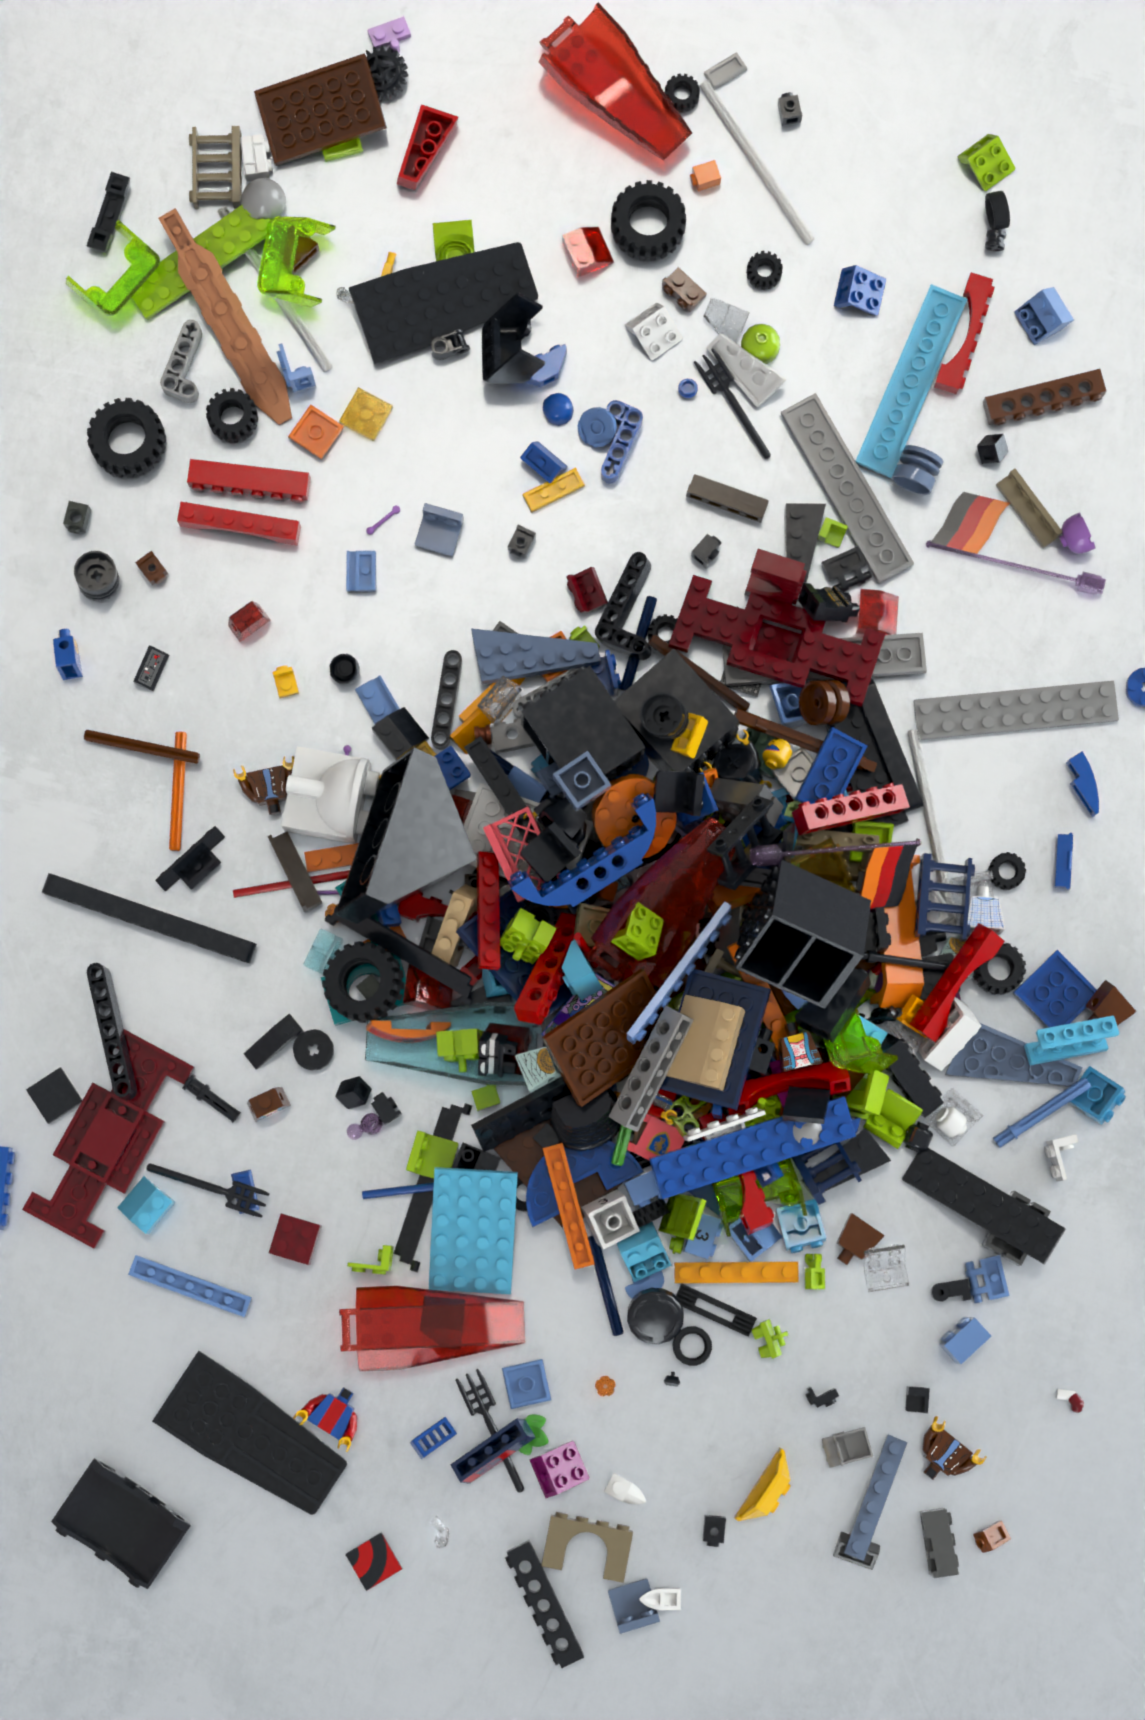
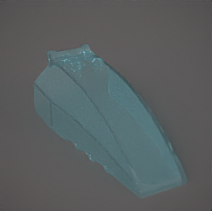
M484 1002L471 1004L469 1007L465 1005L386 1016L384 1018L378 1017L379 1021H391L392 1029L426 1030L425 1027L430 1022H451V1027L447 1031L477 1028L485 1032L507 1035L508 1041L518 1043L517 1054L537 1049L538 1034L543 1032L542 1028L536 1024L518 1020L514 1011L515 1002ZM369 1031L366 1033V1061L491 1087L527 1088L518 1062L515 1074L504 1073L502 1078L498 1077L497 1074L487 1073L486 1076L478 1075V1060L469 1061L466 1059L467 1072L459 1073L458 1062L444 1061L443 1057H438L437 1037L422 1042L403 1043L380 1038ZM507 1055V1059L516 1060L515 1056Z

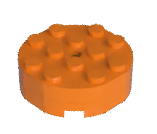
M628 774V776L611 780V789L597 797L592 808V821L598 838L606 848L612 845L611 841L619 836L623 838L629 834L628 831L632 827L643 825L631 803L634 802L633 798L641 793H644V795L648 793L653 798L655 781L643 775ZM656 812L654 837L643 858L658 853L666 846L676 827V813Z

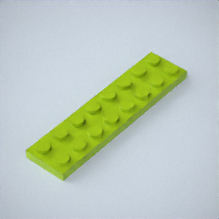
M241 205L193 239L196 244L213 253L222 269L277 229L269 218H252L249 216L251 214L246 209L244 210ZM177 250L124 286L147 320L190 291L186 288L178 273Z

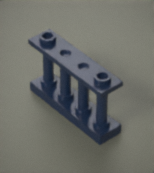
M923 853L920 856L914 937L922 938L926 935V932L937 931L959 934V942H963L970 936L971 926L968 925L971 876L973 877L975 874V864H972V858H968L964 865L938 863L931 860L932 854ZM935 870L963 873V885L935 883L933 880H930V872ZM933 890L961 893L962 904L933 903L931 900H928L929 892ZM927 912L961 914L960 926L930 923V920H927Z
M840 1142L835 1143L840 1152L814 1167L810 1166L807 1168L806 1163L808 1159L832 1145L791 1157L818 1205L826 1202L822 1195L826 1189L848 1176L854 1174L858 1182L862 1181L858 1174L861 1172V1169L856 1161L851 1162ZM843 1159L846 1160L849 1167L821 1183L814 1181V1178L820 1172Z

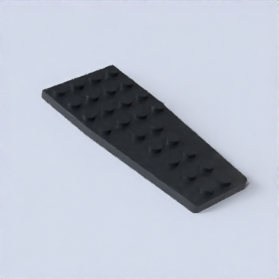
M520 242L406 268L348 288L374 364L431 346L432 341L437 337L459 329L466 331L488 321L517 292L533 301L539 297L523 246Z
M201 1351L197 1352L152 1420V1422L203 1456L311 1515L318 1511L347 1466V1461L304 1426L299 1425V1422L260 1391Z

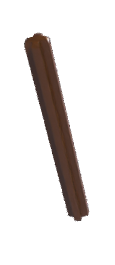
M653 635L648 642L650 646L664 656L673 650V648L668 647L669 644L657 635ZM676 650L713 692L736 709L739 708L746 711L749 708V702Z
M86 730L84 733V740L195 764H198L200 760L198 752L92 730Z

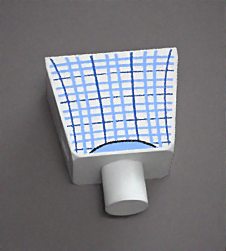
M979 886L977 887V896L969 898L968 925L971 926L970 933L980 923L993 930L997 935H1000L1005 929L1000 899L998 897H989V887Z

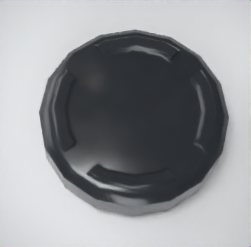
M649 1288L642 1290L632 1298L628 1306L627 1322L631 1332L639 1340L648 1344H662L672 1340L679 1334L683 1326L684 1310L681 1302L672 1292L666 1289Z

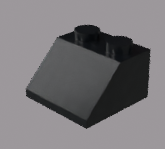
M405 707L387 715L372 727L373 733L395 760H398L412 748H416L429 739Z

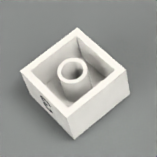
M618 1189L581 1207L596 1243L603 1250L640 1231L625 1195Z

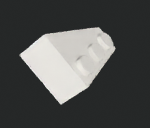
M954 997L948 1015L947 1027L936 1043L925 1037L918 1051L926 1062L942 1071L950 1064L955 1055L964 1048L971 1037L978 1032L981 1024L969 1006Z

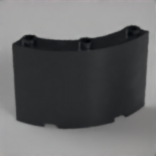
M95 1458L51 1521L57 1527L55 1530L63 1537L69 1535L95 1551L94 1555L102 1561H109L129 1578L128 1582L136 1588L142 1586L146 1589L150 1587L191 1526L178 1513L168 1510L165 1507L166 1504L128 1477H121L115 1472V1469Z

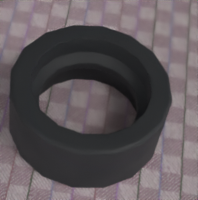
M1003 191L987 193L985 196V208L991 229L1000 230L1008 228L1010 225V211L1005 193Z
M696 1326L685 1327L674 1337L673 1352L676 1358L683 1364L697 1366L709 1358L712 1351V1341L703 1329ZM688 1334H697L704 1341V1351L697 1358H688L681 1352V1340Z

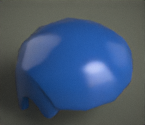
M562 393L551 394L543 402V412L549 423L560 426L572 419L574 409L567 395Z

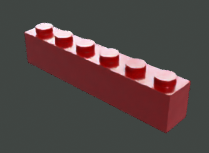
M190 459L187 483L195 491H203L204 489H210L214 493L228 491L237 496H242L245 493L251 494L255 498L271 496L273 500L288 498L292 502L301 503L303 500L308 501L311 477L309 472Z

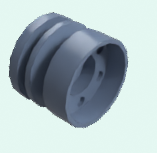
M906 445L900 457V461L903 464L896 466L892 480L904 489L928 495L931 493L936 482L933 476L939 474V468L943 465V459L925 448Z

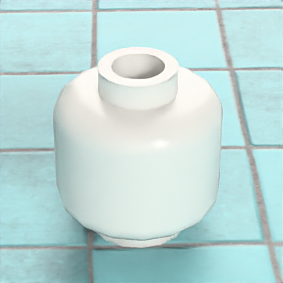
M944 1107L936 1116L937 1127L949 1137L961 1136L967 1129L966 1116L955 1107Z

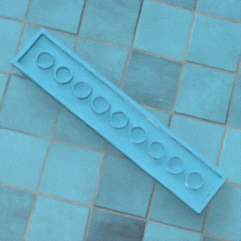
M930 285L857 456L856 463L858 465L892 478L968 299L935 285Z

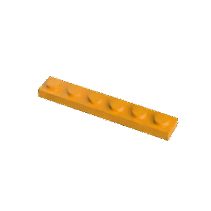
M798 1262L674 1263V1283L799 1282Z

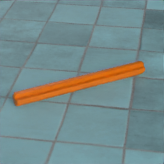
M179 731L175 733V748L186 750V732ZM175 759L169 849L171 851H180L185 761Z

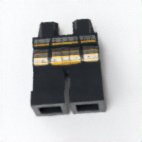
M803 583L798 597L799 603L810 617L816 621L848 622L849 617H857L860 606L857 603H851V595L843 593L838 586H833L832 589L830 587L815 589L811 583Z

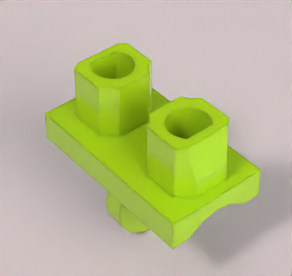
M770 1319L761 1322L760 1325L752 1329L755 1340L765 1337L767 1345L758 1347L761 1358L772 1357L773 1359L782 1355L780 1347L786 1345L783 1337L789 1335L787 1331L781 1332L779 1325L773 1327Z

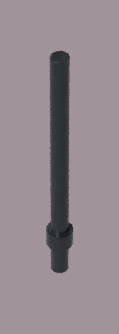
M872 950L864 952L862 960L868 963L882 962L938 971H946L950 965L947 963L878 954Z

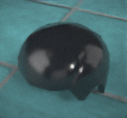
M350 654L337 655L329 665L330 676L339 684H350L359 675V663Z

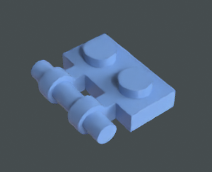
M1000 1255L980 1259L981 1268L975 1269L973 1261L965 1263L967 1269L965 1274L969 1278L970 1293L973 1296L974 1303L983 1302L981 1294L986 1292L988 1300L1010 1296ZM982 1274L985 1286L979 1287L976 1275Z

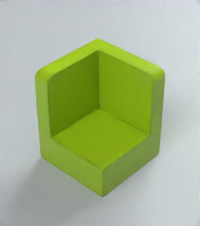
M826 517L817 540L839 548L848 526Z
M495 1084L471 1091L478 1112L500 1104Z

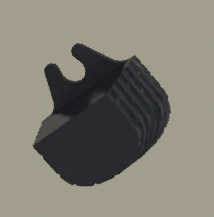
M608 1088L582 1107L577 1105L572 1094L553 1102L550 1123L564 1147L575 1151H586L598 1148L613 1139L621 1124L609 1118L617 1097Z

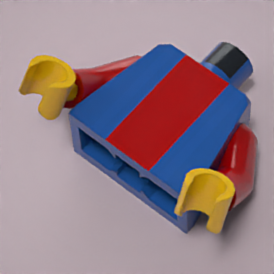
M343 1387L337 1397L331 1393L328 1395L321 1394L309 1400L301 1410L297 1411L293 1419L297 1416L302 1417L303 1421L299 1425H303L308 1420L338 1439V1449L341 1444H345L347 1446L346 1452H348L351 1441L357 1431L355 1408L348 1404L354 1393Z

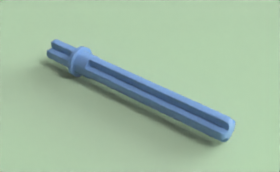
M1082 1078L1011 1126L1008 1125L1006 1130L993 1137L999 1148L1014 1138L1017 1140V1136L1091 1087L1090 1083L1086 1078Z

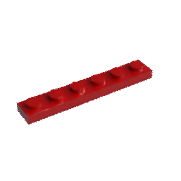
M478 851V969L499 970V861L495 853Z

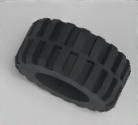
M646 180V184H642L641 181L635 182V187L632 188L629 185L625 188L624 193L620 192L617 196V201L612 206L611 232L613 233V239L615 243H619V248L623 252L627 250L628 256L632 258L636 255L642 261H645V258L655 261L657 256L661 258L667 257V252L672 253L675 251L676 245H680L686 227L685 205L681 203L679 194L676 193L674 195V189L670 186L667 188L663 187L664 183L658 181L657 184H652V180ZM642 207H654L664 213L667 218V225L657 234L644 235L634 230L631 226V214Z
M117 398L114 399L115 403L113 404L109 402L103 404L105 408L103 410L97 409L95 412L96 417H91L89 424L91 427L87 428L88 446L100 467H103L109 474L114 473L116 477L120 478L123 475H126L127 478H134L133 474L137 473L139 476L145 475L143 471L146 469L149 471L154 469L153 464L160 462L162 459L160 455L165 452L166 448L164 445L166 442L165 430L157 413L149 405L145 406L143 401L138 399L134 402L132 398H125V401ZM127 422L139 424L144 429L145 439L136 451L120 454L110 448L108 440L115 427Z
M361 941L355 942L354 945H344V950L340 951L338 949L334 952L336 957L333 960L329 958L327 961L329 968L328 970L324 969L323 976H325V980L322 981V987L326 990L324 995L329 1000L330 1006L344 1017L360 1023L378 1020L380 1016L382 1018L388 1016L387 1011L390 1009L393 1011L397 1007L395 1002L401 1000L402 994H400V990L404 989L405 984L402 982V978H404L403 971L400 970V964L394 956L379 945L371 942L363 943ZM362 964L374 965L380 972L379 988L373 996L366 1000H354L349 996L346 986L350 973Z

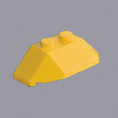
M779 1447L734 1516L737 1521L767 1516L769 1512L774 1513L779 1505L777 1500L780 1495L785 1496L791 1487L788 1484L790 1482V1475L785 1451Z

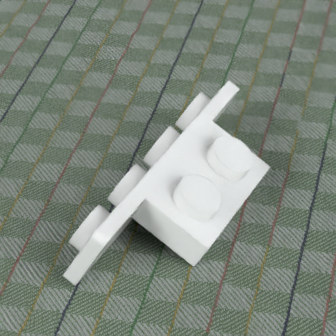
M753 1107L745 1110L746 1114L741 1116L733 1114L726 1117L727 1120L724 1122L713 1121L707 1124V1128L700 1130L697 1127L688 1130V1134L684 1135L683 1138L685 1141H692L704 1136L705 1140L730 1133L745 1128V1121L765 1115V1111Z

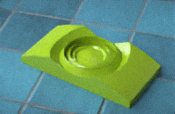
M472 219L432 223L436 261L475 252Z
M684 1194L669 1197L667 1207L670 1213L662 1217L658 1231L694 1241L707 1201Z

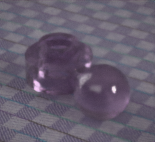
M368 1113L362 1118L360 1125L354 1123L348 1126L347 1136L352 1140H357L362 1136L363 1132L375 1135L382 1128V1120L376 1114Z

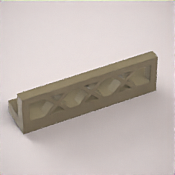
M1014 468L1007 477L996 484V487L1008 503H1010L1041 547L1045 548L1058 539L1063 531Z

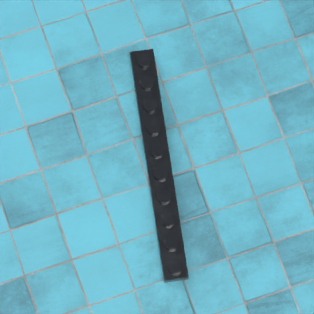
M481 736L464 747L508 816L527 807ZM525 813L519 815L517 824L527 827L530 819L527 817L524 820ZM516 827L524 838L526 830ZM529 831L526 843H530L537 837V834ZM565 866L560 873L566 870L567 867ZM554 876L551 881L556 880L557 876ZM585 899L581 902L584 904L591 905L588 899ZM571 904L567 905L572 914L575 916L577 905L574 907H572Z

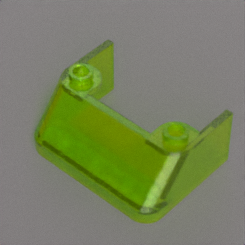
M277 216L271 219L268 223L259 270L258 290L264 295L309 308L322 303L321 298L304 294V280L300 276L292 274L299 236L309 238L314 233L326 235L334 231L336 226L308 217Z
M119 219L116 222L115 229L130 241L124 249V256L132 265L106 293L97 286L84 290L69 275L66 278V285L90 306L108 316L116 315L160 265L159 255Z
M868 988L834 1042L832 1043L824 1039L829 1058L838 1068L870 1075L871 1070L882 1072L898 1060L897 1055L883 1053L881 1044L876 1038L866 1036L857 1008L876 993L874 989Z
M790 1158L777 1162L784 1174L780 1179L763 1188L758 1179L755 1181L758 1188H762L765 1194V1202L779 1198L781 1204L785 1206L799 1204L803 1216H807L803 1191ZM738 1175L711 1183L727 1237L731 1236L728 1223L735 1222L740 1218V1209L742 1208V1189Z

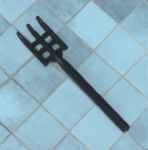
M712 348L711 351L718 363L713 366L712 362L705 355H702L710 369L705 372L696 361H694L695 366L713 394L717 393L718 390L724 392L727 400L763 457L769 459L771 453L737 399L729 390V383L734 381V377L720 355ZM722 367L723 371L718 374L717 369ZM713 373L714 377L709 379L708 375ZM726 374L728 378L723 381L721 377ZM718 381L719 384L714 387L712 383Z
M151 1163L147 1165V1171L216 1194L225 1195L227 1199L225 1207L252 1216L263 1217L260 1213L249 1209L251 1203L266 1207L265 1203L253 1199L254 1193L270 1195L262 1189L235 1180L232 1182L233 1186L231 1188L225 1189ZM237 1187L241 1188L240 1194L235 1193ZM246 1190L250 1191L248 1197L244 1196ZM233 1198L238 1199L236 1205L232 1204ZM242 1200L246 1201L245 1208L241 1207Z
M476 1369L481 1385L476 1387L469 1374H466L471 1390L466 1392L459 1379L457 1378L455 1381L471 1416H474L476 1413L482 1414L492 1436L498 1430L488 1411L490 1406L496 1405V1402L479 1369ZM484 1389L485 1393L479 1395L478 1391ZM473 1393L475 1398L469 1400L468 1395ZM488 1397L490 1402L484 1404L482 1399ZM478 1402L479 1407L473 1409L472 1404ZM509 1456L503 1462L516 1491L521 1493L524 1491V1486Z

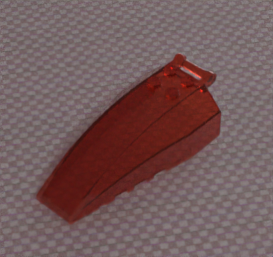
M599 2L580 25L570 16H566L563 19L564 22L547 38H543L539 42L549 52L548 55L545 52L541 55L538 61L540 65L578 102L664 161L692 135V131L678 110L674 108L672 101L667 97L661 88V84L651 73L647 63L645 64L639 55V51L625 30ZM568 28H571L573 32L555 48L552 43Z
M709 817L657 860L612 906L591 937L595 946L588 951L586 959L590 962H595L607 971L615 981L621 979L627 969L633 973L643 969L651 984L661 988L685 955L696 933L694 929L699 919L703 918L705 914L703 911L708 901L712 900L714 896L713 891L718 882L717 878L725 870L721 858L708 853L706 849L726 828L713 817ZM734 847L728 853L730 861L735 853ZM637 902L664 920L656 955L639 961L611 942L618 931L625 929L628 916L636 907ZM602 951L616 960L619 965L615 968L600 956Z
M407 1286L356 1287V1308L339 1309V1316L341 1315L342 1345H340V1352L357 1351L359 1371L402 1370L525 1343L524 1301ZM350 1315H356L357 1344L351 1345Z

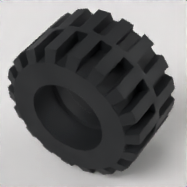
M230 388L228 392L226 389H223V393H215V398H211L209 400L210 405H207L206 418L214 435H217L221 440L224 438L226 442L230 443L233 440L234 443H237L238 439L242 438L244 441L246 440V435L251 436L253 434L252 430L257 427L258 415L255 404L250 399V396L247 393L244 394L240 389L235 391L234 388ZM238 407L242 409L244 413L241 420L235 424L222 422L221 415L227 408Z
M1003 943L994 956L1004 958L1008 962L1010 974L1006 979L997 980L990 975L988 971V962L990 960L984 962L973 971V978L977 980L979 987L984 988L983 991L991 992L994 995H1002L1019 986L1024 979V974H1026V961H1023L1022 957L1024 956L1017 951L1018 948L1012 947L1009 943Z

